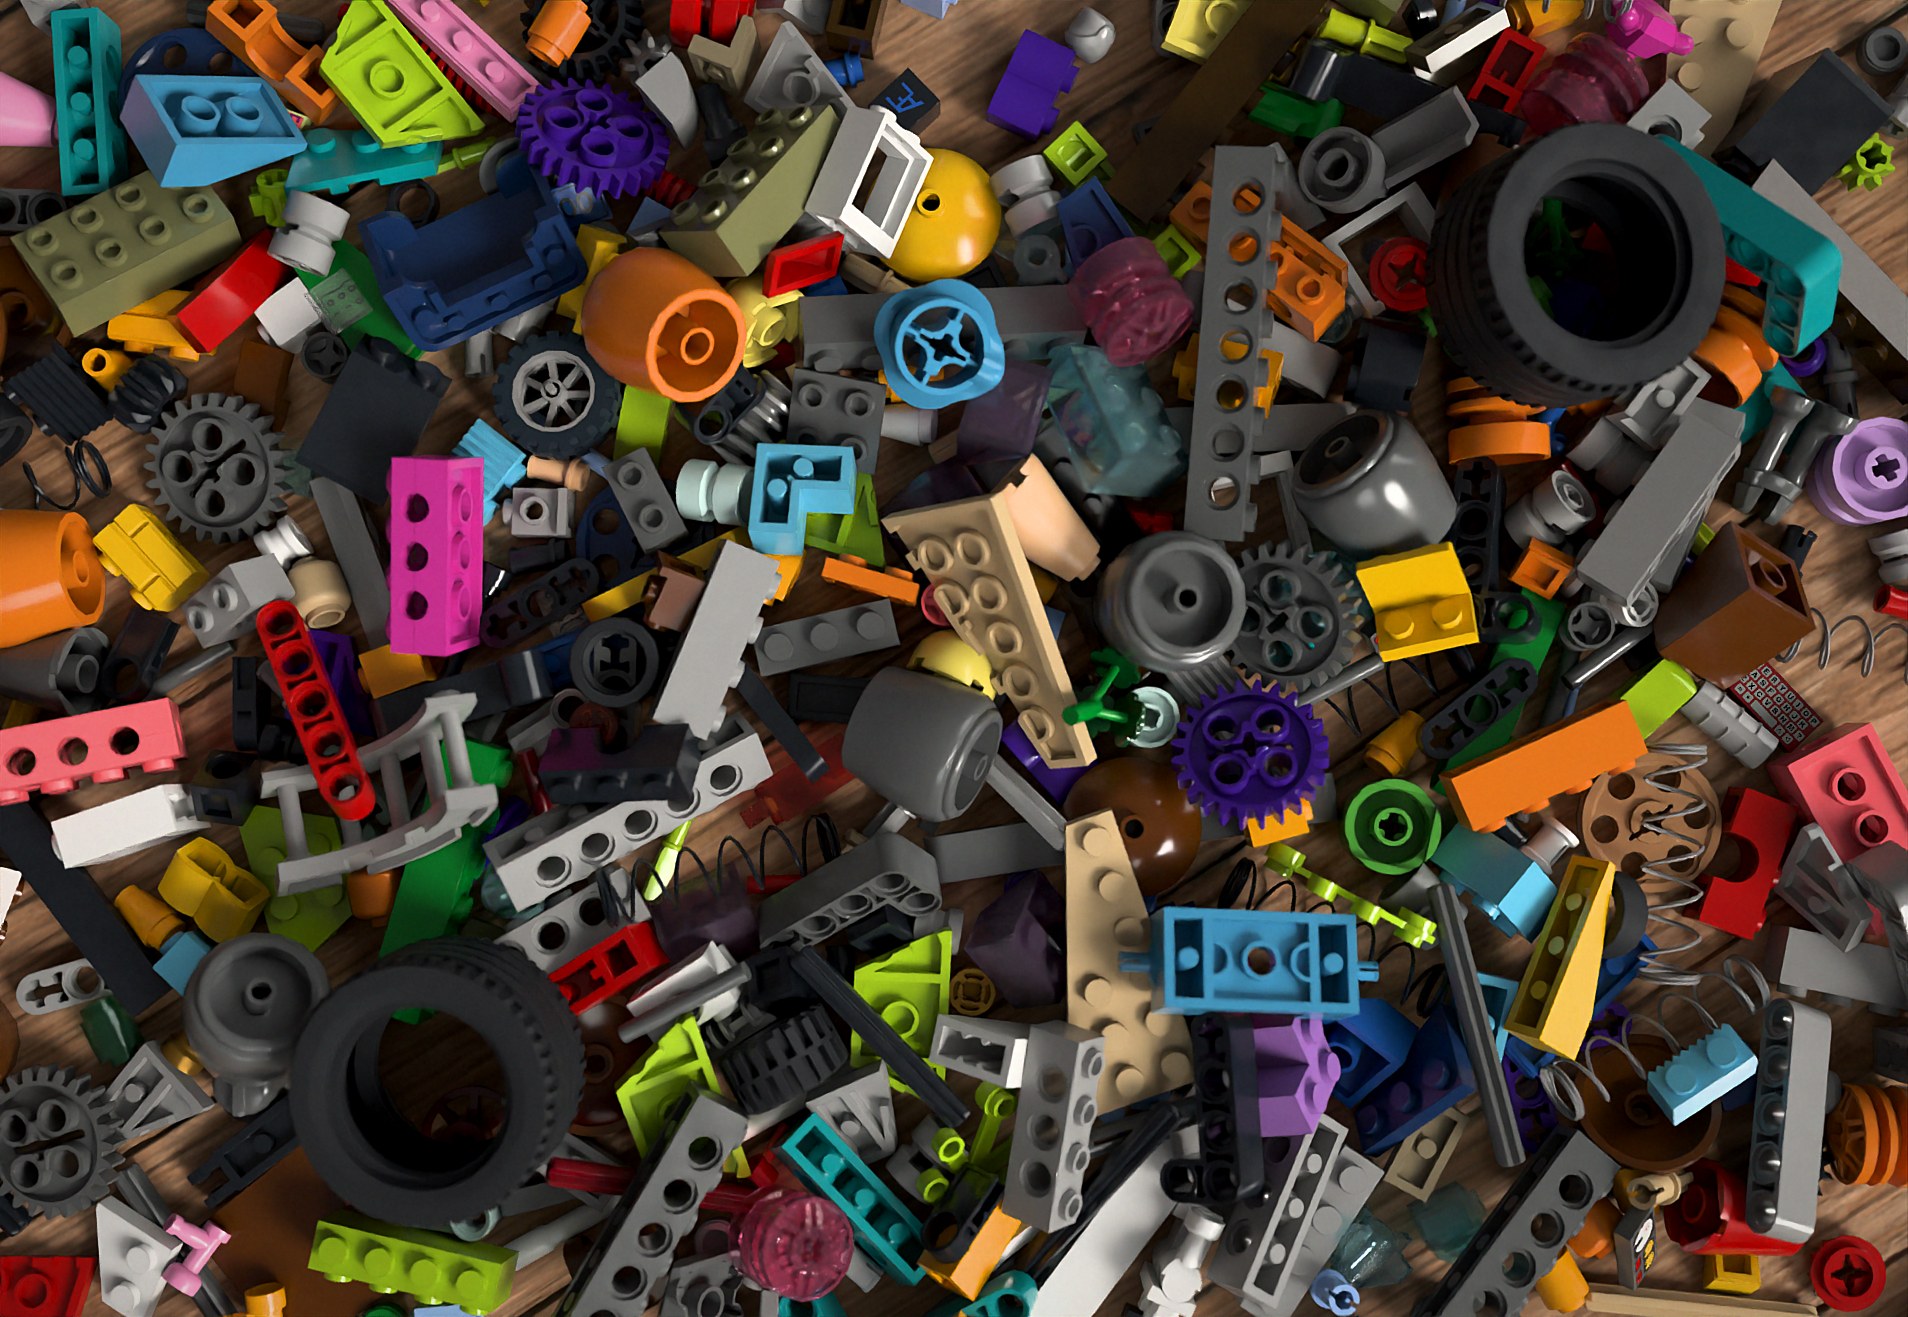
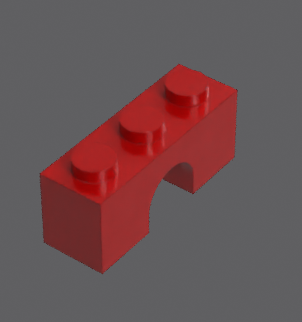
M1728 787L1721 806V833L1728 835L1738 844L1741 852L1740 865L1734 874L1725 879L1699 874L1693 884L1703 891V896L1694 902L1686 904L1682 917L1726 934L1752 941L1754 933H1757L1765 922L1766 908L1764 905L1769 891L1780 880L1782 874V864L1780 861L1785 847L1796 836L1798 830V820L1796 817L1799 807L1747 787ZM1691 888L1688 899L1697 896L1698 891Z

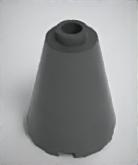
M79 627L51 634L21 645L0 648V695L64 718L102 711L111 698L105 695L99 687L98 676L112 645L108 637L97 628Z

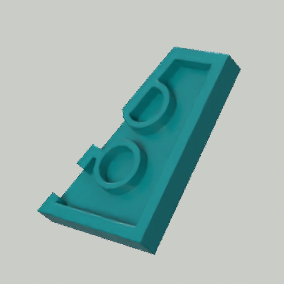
M317 128L314 130H303L302 135L308 144L305 151L295 154L284 190L287 199L291 190L310 192L330 188L331 195L349 192L348 185L373 179L375 183L382 186L437 175L444 143L441 140L382 149L366 129L329 130Z

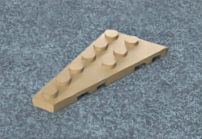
M1664 0L1663 9L1674 17L1678 32L1692 37L1694 47L1689 54L1684 56L1673 53L1668 55L1661 53L1659 89L1671 78L1712 115L1699 129L1705 137L1692 151L1715 166L1718 163L1710 155L1734 124L1782 0Z
M1002 492L894 512L881 519L888 532L891 534L896 531L909 549L910 553L905 555L914 570L921 567L934 586L933 598L962 641L975 650L979 656L985 653L988 657L995 675L990 682L999 695L1006 692L1020 713L1017 722L1049 769L1088 766L1093 762L1097 755L1085 722L1070 726L1062 719L1063 709L1078 702Z
M1107 807L1065 822L1066 1022L1106 1036L1103 1051L1105 1066L1099 1077L1096 1093L1098 1106L1096 1116L1194 1082L1192 1040L1183 1015L1151 1013V984L1147 977V972H1119L1118 964L1126 962L1118 961L1120 951L1147 953L1151 943V927L1146 907L1111 808Z

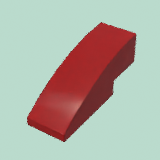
M1509 26L1499 32L1465 94L1467 96L1466 99L1470 100V98H1473L1511 114L1523 94L1522 90L1547 47Z
M267 228L259 231L194 286L196 290L165 315L167 320L197 353H210L249 318L294 270L292 266L267 254L273 235Z

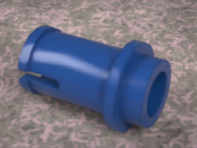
M845 51V57L823 61V64L840 86L851 84L853 89L857 88V83L865 81L859 53L850 55L849 51Z

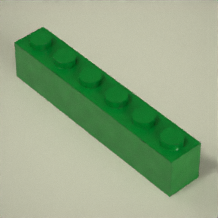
M463 734L473 781L478 782L479 786L495 784L498 798L500 789H504L508 785L512 776L513 762L509 761L512 749ZM443 738L440 751L449 790L453 786ZM427 792L421 815L431 807L429 792ZM496 806L493 812L478 826H471V822L460 828L462 837L424 857L406 863L377 960L421 939L427 938L429 940L441 935L446 938L452 934L457 935L460 924H465L471 913L473 898L469 897L473 880L480 877L487 857L486 852L482 851V845L485 843L487 833L491 834L497 825L500 807ZM407 1008L395 1011L392 1018L418 1025L431 1019L433 1015H437L440 1010Z

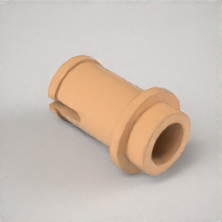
M534 453L530 456L527 466L528 478L560 485L573 492L576 490L582 492L587 486L590 468L589 465L581 462L580 457L562 461L556 460L554 457L541 458Z

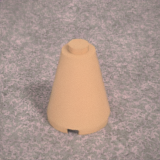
M1030 452L1027 458L1023 457L989 494L1002 492L1026 559L1068 582L1072 581L1075 577L1083 581L1095 570L1101 561L1096 556L1100 545L1041 461Z

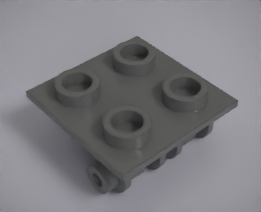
M795 367L786 444L853 447L857 471L875 475L888 384L878 383V375L871 372H860L859 379Z

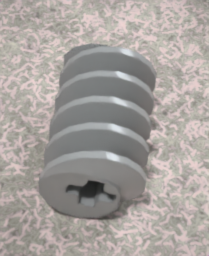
M763 369L760 372V376L767 384V390L761 402L740 420L723 441L709 445L729 464L746 466L743 458L747 456L756 460V444L758 442L774 444L768 432L770 429L783 434L787 431L781 417L783 415L789 417L792 392L767 370Z

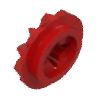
M1413 237L1395 238L1383 244L1371 258L1367 278L1372 288V296L1377 297L1384 303L1386 309H1395L1406 314L1411 311L1424 309L1429 305L1425 287V261L1428 243ZM1411 260H1414L1415 262L1411 267L1413 268L1411 277L1417 280V284L1408 282L1399 291L1396 290L1398 275L1393 272V268L1401 270Z
M1841 1233L1839 1237L1831 1240H1822L1823 1246L1817 1253L1810 1254L1812 1266L1811 1271L1807 1275L1815 1289L1813 1292L1828 1306L1839 1311L1855 1312L1872 1305L1881 1295L1886 1282V1267L1879 1251L1871 1243L1860 1237ZM1845 1260L1852 1267L1862 1270L1849 1274L1847 1283H1844V1280L1831 1275V1273H1835V1270L1843 1268V1261Z

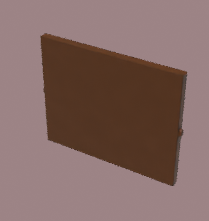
M301 1146L293 1150L256 1181L250 1183L240 1194L207 1219L232 1234L226 1244L223 1242L219 1244L211 1257L244 1300L245 1291L254 1286L271 1282L284 1284L286 1306L282 1308L283 1317H357L358 1314L384 1294L369 1289V1283L354 1279L350 1282L330 1281L323 1277L324 1272L308 1268L318 1220L339 1209L361 1213V1211L356 1209L354 1205H344L343 1199L332 1191L323 1178L315 1172ZM207 1220L198 1227L202 1228L207 1222Z

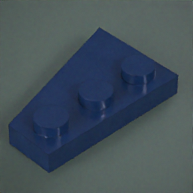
M1091 176L1054 204L1079 286L1094 345L1098 348L1172 295L1173 291L1096 176Z
M1440 1003L1416 1033L1404 1064L1372 1090L1354 1111L1363 1154L1378 1158L1476 1090L1455 1008Z

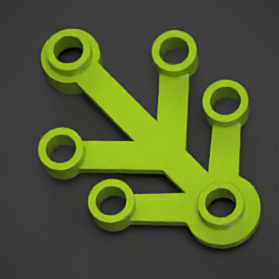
M1279 841L1269 844L1264 854L1268 857L1264 864L1265 867L1290 879L1293 871L1309 879L1305 886L1306 889L1332 902L1337 894L1352 901L1353 904L1349 912L1376 925L1380 917L1397 925L1393 935L1420 948L1423 940L1431 944L1434 943L1436 938L1432 934L1437 926L1435 923L1404 907H1401L1396 917L1301 867L1307 857Z
M983 1081L978 1086L975 1093V1101L984 1111V1115L968 1158L963 1153L964 1141L953 1128H943L933 1136L931 1140L932 1150L942 1161L947 1163L955 1177L967 1161L992 1174L998 1171L996 1174L999 1177L998 1182L1006 1184L1008 1166L1001 1170L999 1169L1009 1162L1014 1131L1007 1141L990 1153L1001 1121L1013 1115L1018 1107V1095L1014 1087L1004 1088L987 1081ZM935 1168L924 1171L916 1181V1189L927 1202L932 1203L934 1208L949 1187V1182Z

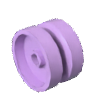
M1887 417L1864 420L1858 423L1856 429L1851 434L1832 435L1825 441L1814 458L1805 478L1808 496L1822 515L1837 524L1860 527L1908 515V424L1906 422Z

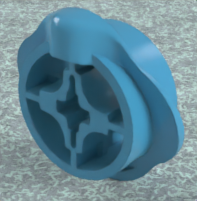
M940 279L924 286L902 290L890 296L878 307L874 318L875 344L881 355L886 379L892 390L903 401L923 409L942 408L954 402L978 397L993 389L1001 381L1005 369V355L1003 343L996 328L994 313L987 298L971 284L957 279ZM938 306H950L947 314L942 313L939 319L931 325H921L915 321L912 322L916 316L927 309ZM964 313L968 316L974 328L975 346L973 354L961 347L959 343V333L963 327L959 322ZM904 334L918 342L920 346L919 357L916 361L919 366L914 375L908 371L902 355ZM924 334L931 339L933 337L936 339L943 338L957 354L941 349L935 351L929 345L930 343L920 335ZM955 363L964 367L951 378L941 381H928L931 375L936 376L938 371L946 364Z

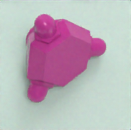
M1612 0L1610 16L1614 18L1617 16L1624 0ZM1633 0L1630 10L1628 12L1624 11L1620 16L1616 17L1617 24L1608 23L1605 20L1607 35L1601 41V45L1608 53L1628 65L1632 63L1636 56L1644 59L1658 53L1667 55L1673 53L1684 56L1689 54L1694 47L1692 37L1678 32L1674 17L1654 0Z

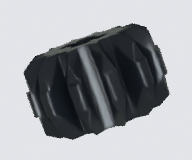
M151 353L144 358L136 359L129 369L124 370L121 378L115 381L114 389L108 393L107 410L115 416V420L126 428L142 435L152 432V427L161 426L164 423L161 414L166 411L176 410L175 402L181 401L187 396L189 379L170 361Z

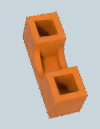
M215 0L207 8L205 29L317 126L342 102L319 74V68L326 52L317 44L308 50L293 40L278 22L277 9L268 1Z

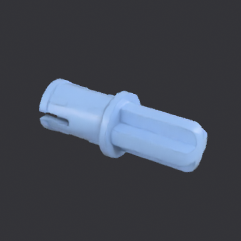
M1322 1267L1308 1289L1314 1302L1323 1308L1331 1309L1340 1316H1348L1355 1312L1356 1308L1349 1304L1350 1300L1359 1304V1294L1356 1289L1347 1284L1343 1275L1336 1270Z

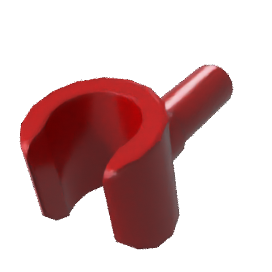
M783 1122L779 1123L761 1154H756L747 1161L752 1173L747 1178L755 1187H759L763 1191L769 1189L779 1175L778 1171L770 1164L775 1155L769 1149L791 1128Z

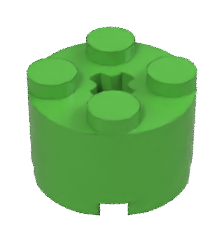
M1399 779L1369 781L1355 788L1346 798L1340 809L1338 833L1343 849L1354 861L1367 869L1390 875L1409 872L1426 862L1434 854L1441 837V818L1429 796L1419 786L1411 782ZM1391 813L1392 822L1399 824L1397 833L1389 832L1387 839H1385V831L1379 829L1380 820L1388 819Z

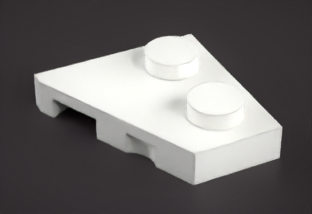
M110 1195L100 1201L96 1207L102 1301L125 1317H152L167 1283L161 1275L170 1264L175 1263L183 1242Z

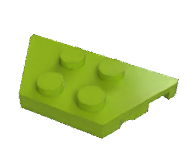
M352 0L346 15H344L337 29L336 36L320 65L319 74L378 145L385 149L476 136L483 132L485 124L383 0Z
M781 439L777 444H786V440ZM857 473L854 514L807 512L804 545L835 555H840V553L853 555L867 560L868 565L884 570L886 560L872 474Z
M255 805L244 826L238 827L252 874L267 887L271 895L263 908L271 934H280L299 942L314 953L318 948L323 947L341 926L354 917L351 912L345 883L347 875L351 872L341 874L342 884L277 897L274 881L276 867L278 863H283L289 857L281 810L275 807ZM301 812L308 853L319 856L340 850V847L344 845L339 817Z
M951 927L940 928L857 965L854 970V989L944 1081L946 1067L930 1062L929 1056L938 1014H948L952 945ZM852 1028L850 1065L859 1069L882 1059ZM886 1063L890 1087L902 1093L906 1091L921 1099Z
M691 1010L681 1015L614 1084L642 1160L690 1079L722 1095ZM701 1136L694 1139L688 1150L698 1151L707 1144L709 1137ZM740 1145L736 1150H731L722 1165L723 1172H735L737 1178L751 1176L752 1173L742 1146Z

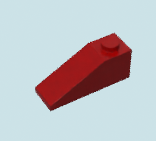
M648 921L623 927L549 974L548 978L560 987L559 990L569 1001L568 1006L570 1010L574 1011L576 1017L633 986L668 964L670 960Z

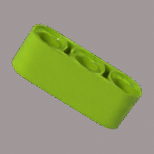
M1660 656L1638 670L1609 698L1627 701L1642 738L1645 740L1698 691L1700 686L1680 664L1675 661H1667Z

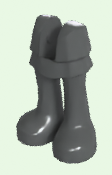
M1775 384L1769 398L1773 408L1770 423L1751 463H1747L1744 466L1743 478L1736 481L1732 500L1733 509L1742 514H1747L1754 507L1764 488L1771 490L1760 515L1762 522L1771 525L1778 523L1795 506L1793 500L1803 492L1801 489L1814 458L1825 441L1832 435L1851 434L1860 421L1857 417L1818 399L1813 400L1799 391ZM1807 416L1802 431L1780 472L1775 470L1774 467L1798 422Z

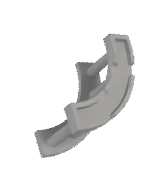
M455 690L436 693L431 698L425 699L419 711L400 728L358 749L367 773L381 769L392 827L388 829L387 834L375 839L364 840L360 819L349 821L339 817L344 845L340 847V850L319 856L308 853L298 792L319 788L310 764L299 767L295 764H283L261 774L260 799L278 796L289 856L283 863H278L276 867L274 881L277 897L342 884L341 874L366 867L368 874L371 876L404 865L462 837L460 829L468 822H471V826H478L493 812L498 804L495 784L479 786L478 782L473 781L461 725L477 703L475 693L460 694V692ZM444 738L453 786L449 790L439 746V740ZM421 752L431 807L427 809V812L411 821L399 761ZM354 785L344 788L339 794L338 799L345 800L355 794Z

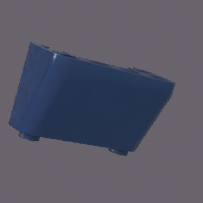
M516 149L500 158L494 169L495 180L500 189L499 192L417 230L405 214L397 211L381 212L356 223L382 297L413 344L419 349L427 352H437L573 290L585 280L588 273L585 258L546 176L540 175L541 165L529 164L527 162L529 152Z

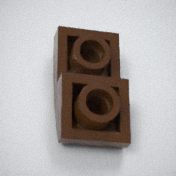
M244 339L236 371L233 395L243 396V406L251 403L260 404L257 418L273 415L275 419L269 430L272 433L281 432L291 403L282 399L295 354Z

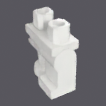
M1177 1203L1172 1209V1215L1177 1217L1167 1238L1160 1241L1154 1248L1152 1255L1153 1264L1145 1261L1139 1273L1144 1288L1138 1302L1139 1309L1144 1312L1142 1317H1178L1179 1314L1184 1317H1192L1196 1308L1193 1295L1196 1290H1201L1202 1285L1199 1268L1212 1241L1219 1239L1225 1226L1219 1207L1209 1204Z

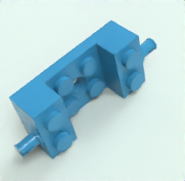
M1163 907L1150 916L1151 943L1147 953L1120 951L1118 955V961H1126L1118 964L1119 972H1147V977L1151 984L1152 1014L1199 1015L1207 1011L1293 1014L1295 1019L1342 1020L1359 1014L1358 980L1376 982L1379 972H1373V970L1378 969L1377 961H1357L1356 915ZM1252 948L1261 949L1269 956L1270 969L1266 975H1258L1249 968L1247 956Z

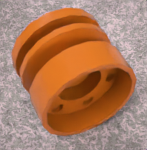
M1724 284L1719 309L1713 324L1709 326L1705 339L1700 341L1699 347L1695 352L1688 354L1694 362L1711 375V378L1697 396L1732 409L1741 407L1761 383V372L1772 369L1777 364L1778 357L1781 356L1771 348L1763 335L1766 303L1744 289Z
M1469 376L1449 381L1445 385L1446 397L1461 401L1447 407V415L1456 419L1469 420V425L1456 428L1448 433L1449 464L1459 466L1464 459L1478 456H1488L1497 466L1532 463L1551 457L1549 426L1545 423L1527 421L1528 415L1542 412L1547 409L1546 407L1531 408L1529 405H1517L1513 400H1503L1499 395H1493L1487 391V388L1475 383Z
M1841 1083L1842 1093L1838 1106L1833 1112L1824 1115L1823 1137L1828 1142L1825 1146V1151L1832 1154L1835 1159L1834 1162L1829 1164L1831 1171L1839 1182L1846 1185L1860 1186L1865 1183L1869 1186L1879 1187L1888 1182L1897 1188H1908V1086L1890 1085L1881 1089V1087L1872 1084L1858 1086L1853 1083Z

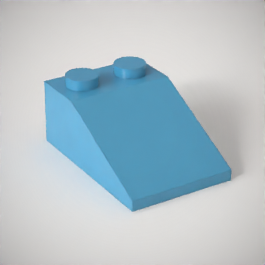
M135 75L120 115L123 125L160 187L207 186L305 151L308 144L274 88L261 77Z

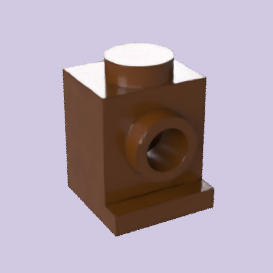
M657 550L654 561L658 573L657 575H649L641 593V601L644 602L646 610L642 621L649 627L661 632H668L671 628L684 633L707 585V581L701 566Z

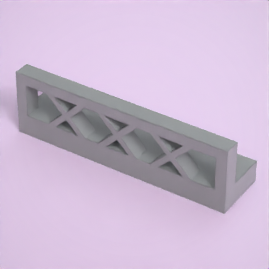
M324 476L311 480L309 484L370 648L374 650L390 644V639L386 635L385 623L387 615L391 611V592L386 586V570L391 563V556L371 502Z

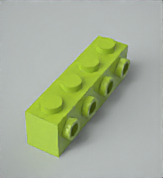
M339 1209L318 1220L308 1268L324 1272L323 1277L330 1281L350 1282L354 1279L369 1283V1289L376 1292L395 1293L398 1290L415 1294L414 1299L421 1303L441 1304L445 1301L460 1305V1311L466 1314L482 1316L487 1315L488 1312L492 1313L509 1299L519 1251L478 1241H466L457 1236L428 1229L404 1227L401 1224L395 1223L391 1224L381 1218Z

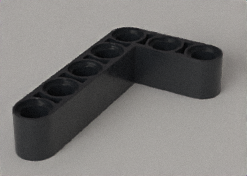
M1321 37L1305 40L1286 86L1298 94L1324 103L1335 98L1388 121H1392L1449 89ZM1462 94L1479 123L1476 133L1499 136L1497 143L1509 149H1512L1514 143L1519 145L1529 124L1528 121L1473 98L1468 100L1466 99L1467 96Z

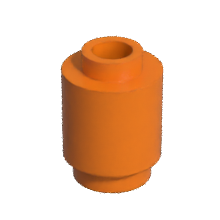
M546 0L527 32L530 38L525 45L526 48L539 59L554 67H559L563 59L569 60L591 23L590 17L585 13L588 9L587 5L581 0Z

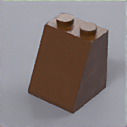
M1731 520L1725 523L1659 606L1655 617L1651 621L1655 634V648L1664 659L1677 662L1689 669L1698 679H1706L1723 690H1726L1816 629L1795 561Z

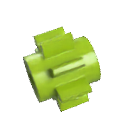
M1874 133L1832 176L1833 179L1839 178L1843 183L1847 184L1848 192L1854 191L1862 184H1864L1869 192L1882 185L1881 177H1885L1895 171V167L1889 164L1894 147L1887 146L1886 143L1879 140V133Z
M286 169L264 171L257 176V184L250 185L252 194L248 197L253 215L255 217L265 215L267 223L273 227H285L286 225L285 220L281 216L287 201L284 187L289 171Z

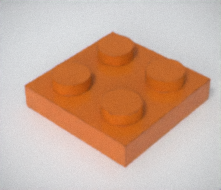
M840 553L838 560L827 557L821 576L828 584L879 599L889 598L890 602L916 609L921 591L919 584L913 583L912 573L889 566L885 567L884 574L868 569L867 560L845 553Z

